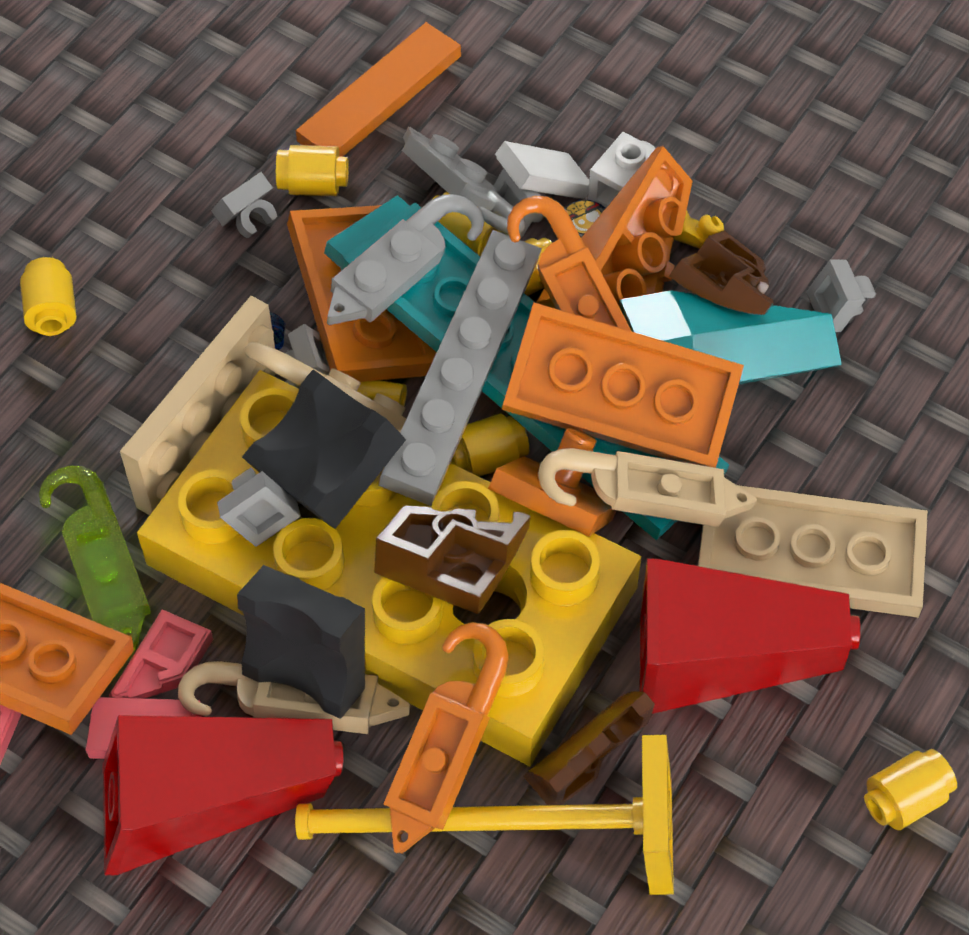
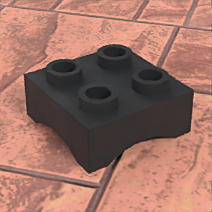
M312 370L301 383L296 399L284 418L268 434L253 442L242 458L259 473L263 471L297 502L336 529L406 439L385 417L356 401L324 376Z
M263 565L237 594L238 609L243 612L247 627L245 650L241 661L242 675L257 682L280 683L299 689L312 697L324 712L341 719L365 689V608L352 603L344 597L335 596L307 584L295 576L286 575Z

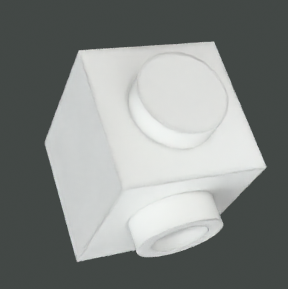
M622 132L590 169L588 201L597 203L606 209L655 150V147L646 141H640Z

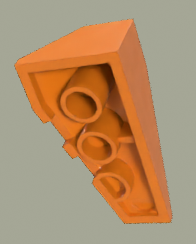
M664 146L655 148L581 237L585 247L589 248L619 307V300L663 292L664 282L672 280L669 275L674 270L675 265L669 262L674 237L682 234L693 181ZM545 288L537 303L555 308Z

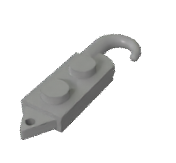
M408 127L403 136L405 145L402 152L449 194L463 196L474 202L481 210L486 223L508 234L507 220L513 206L499 195L500 191L485 179L487 175L486 170L470 160L461 158L457 154L459 147L449 139L437 134H433L432 138L429 139L413 128ZM524 218L520 221V234H522L526 228Z
M448 194L440 195L430 200L406 221L402 219L332 278L331 292L333 297L328 312L327 324L333 325L362 318L371 323L440 263L445 251V240L434 224L448 213H461L467 216L471 222V229L467 237L469 240L474 241L483 231L484 219L481 210L466 197Z

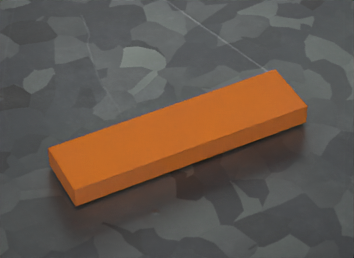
M425 22L296 129L297 142L306 146H338L339 156L343 157L461 57V45Z

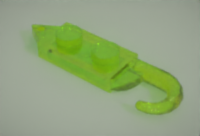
M71 465L59 468L49 474L41 484L39 491L40 505L43 508L51 506V495L59 485L75 483L82 488L88 505L77 510L67 518L62 528V534L93 621L124 634L131 632L130 636L132 637L135 651L144 616L151 614L105 486L97 474L86 467Z

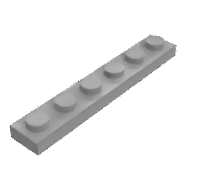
M492 230L400 432L406 441L384 467L379 486L432 506L537 265L542 248L521 240L514 243L508 235Z

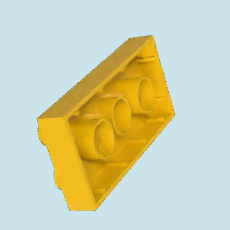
M259 370L138 530L137 535L146 565L243 616V612L238 609L237 594L263 565L286 575L295 576L301 581L335 596L350 600L352 603L365 608V674L378 676L379 685L423 710L430 693H433L439 685L448 681H464L475 684L486 659V649L479 640L471 638L458 643L450 653L443 651L442 645L449 633L458 626L464 625L453 614V607L455 605L375 574L377 536L403 506L430 507L438 511H451L456 508L475 509V519L488 522L512 523L513 512H523L530 515L529 529L506 573L494 590L512 598L519 605L521 611L516 619H502L489 624L490 627L498 631L505 641L509 659L506 674L488 714L490 720L481 739L482 742L530 767L638 586L642 556L595 533L588 537L488 489L489 481L450 463L432 506L379 486L381 471L336 529L332 528L322 519L302 518L293 521L255 547L220 518L217 502L234 491L232 486L234 478L250 467L255 470L242 456L253 442L264 437L279 424L291 408L299 391L298 388Z

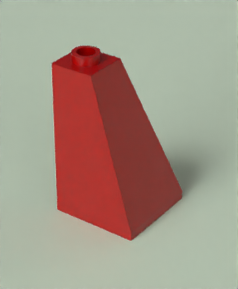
M647 558L640 608L639 691L645 692L655 703L652 714L844 670L850 649L858 650L860 618L859 616L850 615V599L847 593L668 560Z
M118 715L103 762L104 875L122 874L297 808L298 804H306L323 798L334 777L340 776L343 769V746L341 741H334L332 719Z

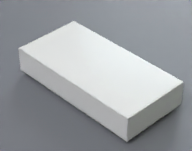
M504 141L495 153L497 160L519 189L584 199L589 193V179L569 153Z

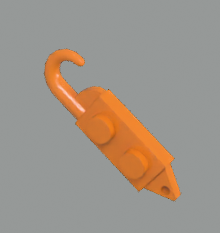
M536 195L522 199L512 208L507 220V231L512 242L520 241V221L530 213H538L545 216L558 239L544 250L538 262L539 277L555 308L631 331L589 248L585 247L568 212L563 206L547 196Z
M471 622L460 625L449 633L442 645L443 651L450 653L461 641L473 638L479 640L485 646L486 659L475 684L464 681H448L439 685L429 695L383 803L390 807L395 853H404L435 828L444 829L490 720L488 714L506 674L509 656L506 643L501 635L487 624ZM406 831L408 839L403 842L401 836Z

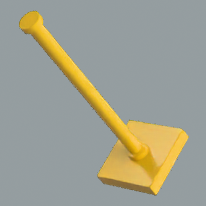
M642 735L643 797H633V804L452 807L444 829L435 828L431 832L633 828L634 835H643V853L650 895L674 894L672 780L667 735ZM311 803L298 804L296 808L295 828L298 840H311L313 834L392 832L390 808L313 809Z

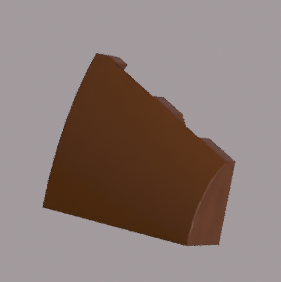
M724 230L708 236L696 254L681 259L669 275L670 278L698 296L736 311L764 315L774 304L773 299L764 295L770 286L768 278L764 275L766 270L764 260Z
M403 506L376 538L374 573L478 614L491 597L515 557L529 529L531 516L523 512H513L512 523L477 521L475 519V509L456 508L451 511H438L430 507Z
M631 691L624 693L530 769L523 777L547 805L564 804L598 778L603 758L649 723L655 703L645 692Z

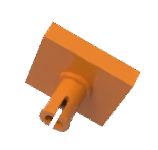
M568 428L558 449L575 448L593 451L597 440L586 433ZM526 456L496 468L488 487L489 490L588 537L610 523L617 511L612 510L611 505L605 503L597 495L595 489L579 482L583 472L559 470L556 472L555 481L564 492L575 496L577 502L574 506L556 502L545 493L540 485L538 478L540 463Z

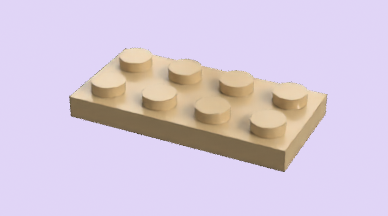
M250 296L120 450L135 505L139 510L148 515L153 512L259 370L275 377V372L245 354V347L251 342L261 343L275 349L274 332L272 330L268 304Z
M737 485L757 498L754 507L751 510L725 518L719 527L702 525L698 566L847 593L849 594L851 609L919 618L923 608L927 510Z

